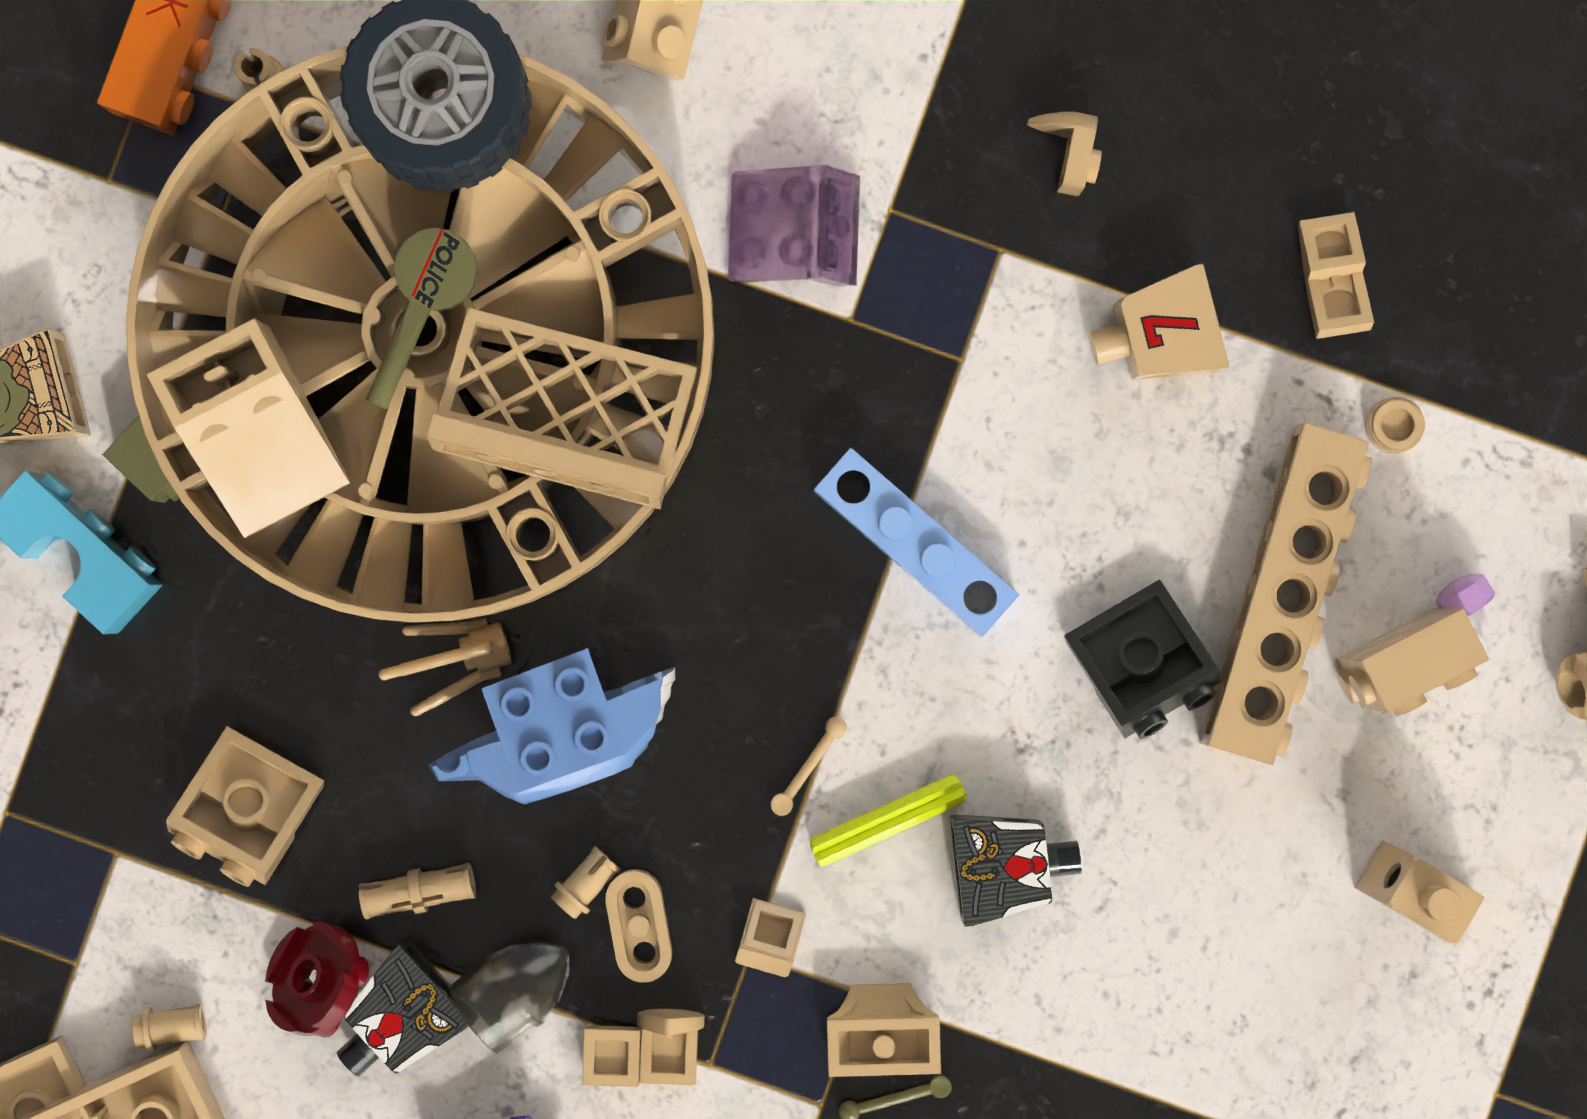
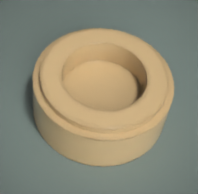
M1391 397L1378 402L1371 408L1366 417L1365 430L1369 441L1380 451L1400 453L1413 448L1421 440L1425 430V420L1422 411L1414 402L1403 397Z

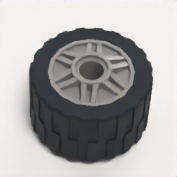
M401 0L398 2L392 1L381 7L382 10L372 18L369 16L360 26L361 30L356 37L351 39L346 49L345 63L341 65L340 80L342 81V93H340L342 107L349 117L347 121L353 132L377 163H381L390 175L399 181L402 179L409 182L412 187L422 190L428 188L436 189L439 192H453V189L463 187L468 189L479 185V182L490 176L494 177L503 170L502 167L510 158L513 159L519 151V144L523 136L527 135L530 124L528 119L529 110L532 109V96L527 86L529 80L510 36L503 32L500 23L490 13L486 14L478 8L477 4L468 0ZM446 89L445 93L439 98L429 99L435 91Z

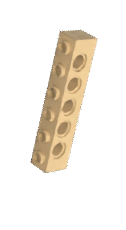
M1308 423L1294 426L1220 672L1221 683L1216 686V695L1212 699L1202 732L1201 744L1269 765H1274L1276 755L1284 756L1292 735V724L1286 723L1292 701L1296 703L1301 701L1308 682V671L1302 669L1308 648L1314 650L1317 647L1324 628V618L1318 616L1324 595L1331 596L1338 582L1340 564L1334 563L1340 541L1346 543L1349 540L1355 525L1356 511L1350 510L1356 488L1361 490L1364 488L1371 471L1372 458L1366 456L1370 442ZM1316 474L1326 476L1333 487L1332 496L1324 505L1314 501L1309 493V483ZM1301 527L1309 528L1317 539L1316 550L1308 558L1301 557L1293 547L1294 534ZM1286 580L1295 582L1301 591L1299 605L1290 612L1284 610L1277 601V590ZM1276 633L1285 643V654L1278 663L1270 665L1261 655V644L1268 635ZM1260 686L1268 693L1270 704L1265 714L1252 718L1245 709V698L1250 690Z

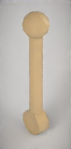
M832 717L826 722V733L783 793H778L773 797L771 808L775 814L784 816L791 812L793 797L834 739L840 738L846 733L847 725L842 718Z

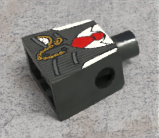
M949 815L960 915L965 927L975 926L1052 903L1050 877L1082 873L1078 841L1046 844L1045 828L1040 820Z
M406 938L389 954L356 997L345 1015V1021L356 1034L337 1051V1056L343 1065L356 1076H360L379 1058L392 1072L397 1074L464 1031L472 1024L478 1014L418 948Z

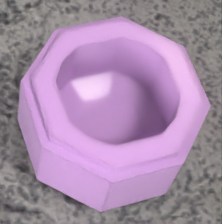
M1468 574L1449 583L1438 594L1435 604L1438 608H1463L1467 616H1470L1487 605L1494 598L1495 591L1484 574Z

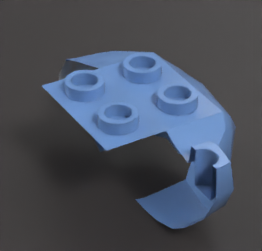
M587 648L484 687L482 692L497 731L477 738L441 756L428 766L437 781L479 780L503 796L524 805L614 775L630 768L636 758L647 748L648 742L653 738L656 724L662 720L665 704L671 695V686L675 680V667L644 677L623 687L603 692Z

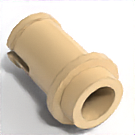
M249 48L251 56L241 51L235 58L234 71L241 80L246 92H249L275 74L283 71L284 69L280 62L272 56H267L260 49ZM262 70V72L258 75L260 79V82H258L255 80V77L257 73Z
M596 846L563 884L558 881L554 885L557 890L551 898L574 919L581 912L589 913L590 908L587 905L614 875L621 871Z
M200 1003L195 1004V1006L153 1012L151 1007L143 1009L142 1014L133 1015L132 1033L136 1048L146 1047L150 1053L155 1052L158 1045L197 1039L205 1040L207 1026L203 1005Z

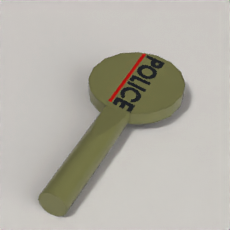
M438 227L419 230L408 237L397 251L394 264L396 284L409 302L365 399L384 409H387L430 311L452 309L465 301L475 287L478 274L476 255L468 242L451 230Z

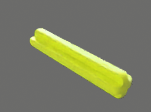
M949 775L812 837L810 840L811 850L817 863L820 866H826L965 803L967 800L966 792L960 779L956 775Z

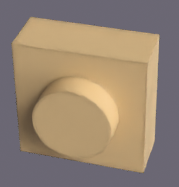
M586 1025L584 1028L582 1085L638 1087L640 1083L641 1028Z

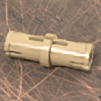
M470 863L422 872L420 868L408 870L407 876L359 885V901L366 920L400 911L413 910L415 914L427 912L429 906L455 900L476 898L475 878Z

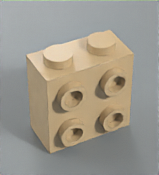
M1433 608L1336 658L1342 669V672L1337 674V679L1344 694L1352 704L1359 702L1362 708L1382 711L1383 714L1394 711L1396 716H1400L1424 705L1427 702L1424 693L1436 687L1444 685L1446 690H1450L1471 681L1478 676L1475 667L1490 659L1463 608Z

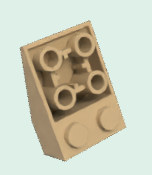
M254 318L146 374L174 429L244 538L351 483L270 326Z

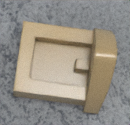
M650 1009L637 1013V1026L642 1028L640 1083L696 1085L698 1030L704 1027L705 1015L682 1009Z

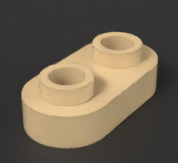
M629 869L618 874L612 880L606 892V907L617 965L627 978L636 982H651L666 972L672 958V943L661 886L653 875L644 870ZM630 887L640 888L645 894V902L640 906L629 905L625 900V891ZM638 943H650L655 949V956L648 961L637 958L634 948Z

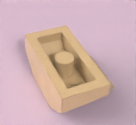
M910 983L851 985L839 1010L827 1017L829 1077L941 1074L939 1015L924 1006Z

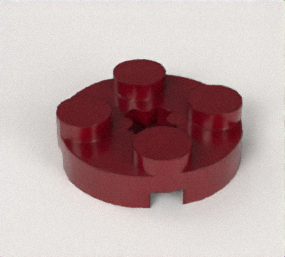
M322 921L311 922L313 925L307 929L296 927L290 931L273 952L265 982L273 984V1001L265 999L269 1017L280 1029L302 1036L316 1035L325 1038L332 1036L338 1030L341 1020L354 1002L358 988L362 987L368 978L369 964L365 957L359 955L356 941L349 932L338 926ZM316 970V978L313 983L309 977L312 971Z

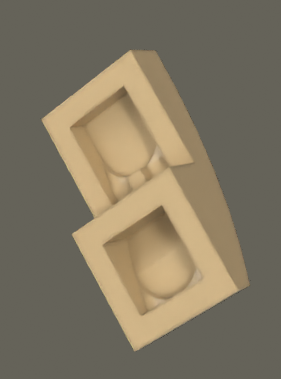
M1351 212L1299 221L1298 231L1302 265L1316 339L1371 330L1374 319L1363 276L1366 260L1355 213Z

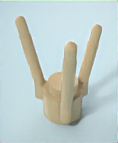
M486 617L469 622L406 625L402 629L403 634L406 636L468 634L469 636L459 638L460 648L382 669L379 671V678L381 680H388L464 660L467 671L478 668L472 674L414 705L410 712L413 716H419L483 681L502 676L500 667L512 664L502 623L499 621L488 624Z

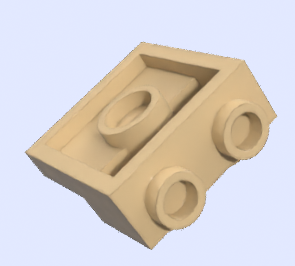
M227 726L166 819L168 831L175 835L171 843L177 849L195 859H201L204 852L221 860L224 864L220 871L243 886L249 887L254 879L266 885L295 839L296 830L324 787V780Z

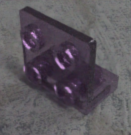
M828 165L735 171L731 178L728 279L736 283L812 280L837 287L856 286L860 176Z

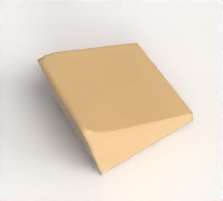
M753 898L735 962L757 970L787 977L794 962L806 913Z

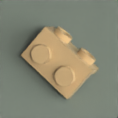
M617 0L614 14L607 21L603 33V43L606 46L603 61L612 65L627 63L673 80L684 79L703 0Z

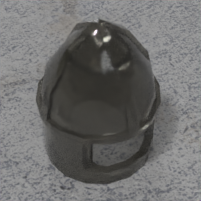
M544 942L511 945L497 952L490 951L486 954V959L449 986V992L457 1009L471 1030L490 1050L497 1054L511 1045V1041L531 1026L539 1027L544 1024L545 1017L559 1002L569 977V952L563 946Z

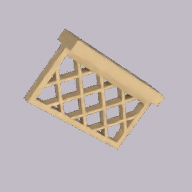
M468 308L437 414L432 416L427 439L434 451L661 509L666 491V482L696 377L697 367ZM477 327L501 332L512 350L481 366L471 349ZM513 336L528 339V341L518 346ZM543 344L558 347L569 365L539 381L524 355ZM570 351L585 354V356L575 361ZM469 358L475 370L463 376ZM517 359L532 385L502 401L487 375ZM600 359L616 362L626 380L596 396L581 370ZM627 366L639 368L643 371L633 376ZM574 374L589 401L559 416L545 390ZM657 374L681 379L676 399L655 411L639 387V384ZM481 379L495 406L475 417L454 412L453 409L458 391ZM632 389L646 416L617 432L602 405ZM538 394L553 421L533 432L517 428L508 410ZM595 409L610 436L591 447L576 444L565 425ZM672 413L666 432L660 419ZM502 415L507 425L490 420ZM652 424L664 443L658 465L634 459L623 440ZM559 430L564 440L547 435ZM616 444L622 455L604 450Z

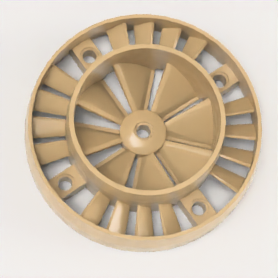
M344 46L313 56L291 66L247 92L211 123L190 146L169 176L150 212L137 248L129 284L126 316L127 362L134 401L146 438L158 464L182 503L206 532L232 556L269 582L300 598L330 609L379 620L403 622L453 621L496 614L533 602L567 586L592 570L623 545L652 514L655 508L574 487L614 528L612 532L593 548L580 556L544 491L554 483L553 481L527 475L508 482L499 467L432 450L427 439V433L432 416L437 414L467 309H476L621 347V338L697 340V363L675 361L697 367V373L666 482V494L692 447L704 413L712 375L714 352L713 301L705 259L693 221L677 187L657 156L632 126L601 98L572 78L537 60L518 54L529 80L527 86L532 96V109L529 110L528 119L530 124L527 135L523 136L519 144L520 149L514 158H510L502 167L503 170L498 174L482 180L477 186L468 189L466 187L460 188L449 230L466 240L476 255L478 274L475 287L465 301L452 309L430 311L428 317L435 320L437 334L428 345L414 347L388 408L384 409L366 401L368 392L409 302L396 284L394 264L397 251L408 237L419 230L434 227L443 229L451 192H439L436 189L428 188L422 190L412 187L409 182L402 179L399 181L390 175L381 163H377L364 145L354 146L330 100L340 96V93H342L340 72L341 65L345 63L346 49L348 47ZM565 111L583 122L584 125L543 181L528 168L560 115ZM312 116L323 117L324 130L316 140L310 142L301 141L299 128L302 122ZM276 131H279L303 174L288 188L252 153ZM618 151L640 174L637 178L575 212L566 203ZM221 188L262 216L254 230L211 204ZM633 206L642 212V222L635 231L620 233L612 228V217L621 207ZM350 210H353L389 272L391 278L388 281L384 279L341 217ZM675 230L690 270L694 294L617 306L616 296L606 267ZM567 237L572 243L474 301L470 299L563 238ZM192 247L237 264L233 278L184 265L189 248ZM289 294L362 314L363 318L362 324L281 315L286 295ZM174 312L226 317V331L172 330ZM254 318L270 326L305 396L310 395L370 360L377 367L375 371L318 419L351 483L324 497L328 500L291 561L277 551L310 505L244 538L174 429L146 375ZM477 327L471 349L481 366L505 353L481 347L482 341L503 345L509 344L501 332ZM513 336L518 346L528 341V339ZM547 344L534 349L563 355L558 347ZM570 351L573 357L582 358L585 356V354ZM469 358L463 376L475 370ZM517 359L487 375L502 401L532 385ZM526 359L539 381L562 369ZM600 359L591 375L584 374L596 396L626 380L616 362ZM627 366L633 376L643 371L639 368ZM574 374L545 390L559 416L589 401ZM657 374L639 384V387L646 398L668 404L676 399L681 379ZM481 379L466 387L484 411L495 406ZM406 388L416 389L408 501L406 506L376 497L405 391ZM632 389L626 391L628 393L634 394ZM458 394L453 411L470 416ZM538 394L508 410L517 428L530 432L553 421ZM610 401L602 405L617 432L643 418L637 414L610 405ZM595 409L565 425L575 443L588 446L594 436L601 440L610 436ZM502 415L492 419L493 422L507 425ZM652 424L623 440L634 459L658 465L664 443ZM663 425L665 431L667 432L668 426ZM559 430L547 435L564 440ZM363 515L373 516L374 520L354 589L351 591L340 587L337 584ZM491 517L528 585L494 597L474 600L462 524ZM535 518L542 519L549 527L550 540L542 550L531 552L522 544L520 538L521 530L529 520ZM412 524L423 525L422 604L404 602Z

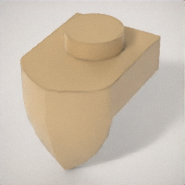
M1056 112L1028 119L1027 125L1052 135L1068 138L1057 192L1079 196L1085 188L1086 182L1095 184L1102 156L1101 150L1093 149L1098 123L1097 116L1079 112Z

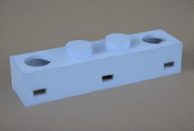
M852 448L845 453L814 489V492L978 636L983 637L1019 596L1014 589ZM851 470L862 472L870 483L868 496L862 502L855 504L845 502L837 492L838 479L842 474ZM985 581L996 592V603L985 614H975L968 610L964 604V591L972 582Z

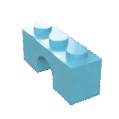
M25 470L0 497V540L17 556L26 559H38L57 540L65 539L70 542L80 556L81 568L78 578L62 597L102 634H118L163 585L152 575L156 569L155 565L136 548L130 546L126 551L111 537L115 532L114 527L100 514L92 509L84 513L71 501L70 498L75 493L60 477L50 471L43 475L42 473Z

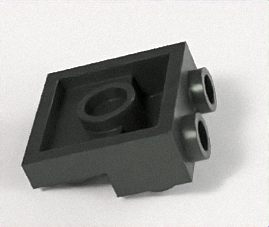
M1160 579L1064 635L1067 645L1093 684L1098 698L1124 739L1134 733L1137 734L1139 739H1145L1154 735L1168 723L1165 717L1166 714L1183 704L1188 711L1205 705L1216 695L1213 687L1221 683L1219 668Z

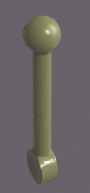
M937 1074L926 1085L861 1103L851 1100L845 1101L839 1107V1116L841 1119H858L860 1114L931 1094L937 1098H945L951 1092V1082L945 1075Z

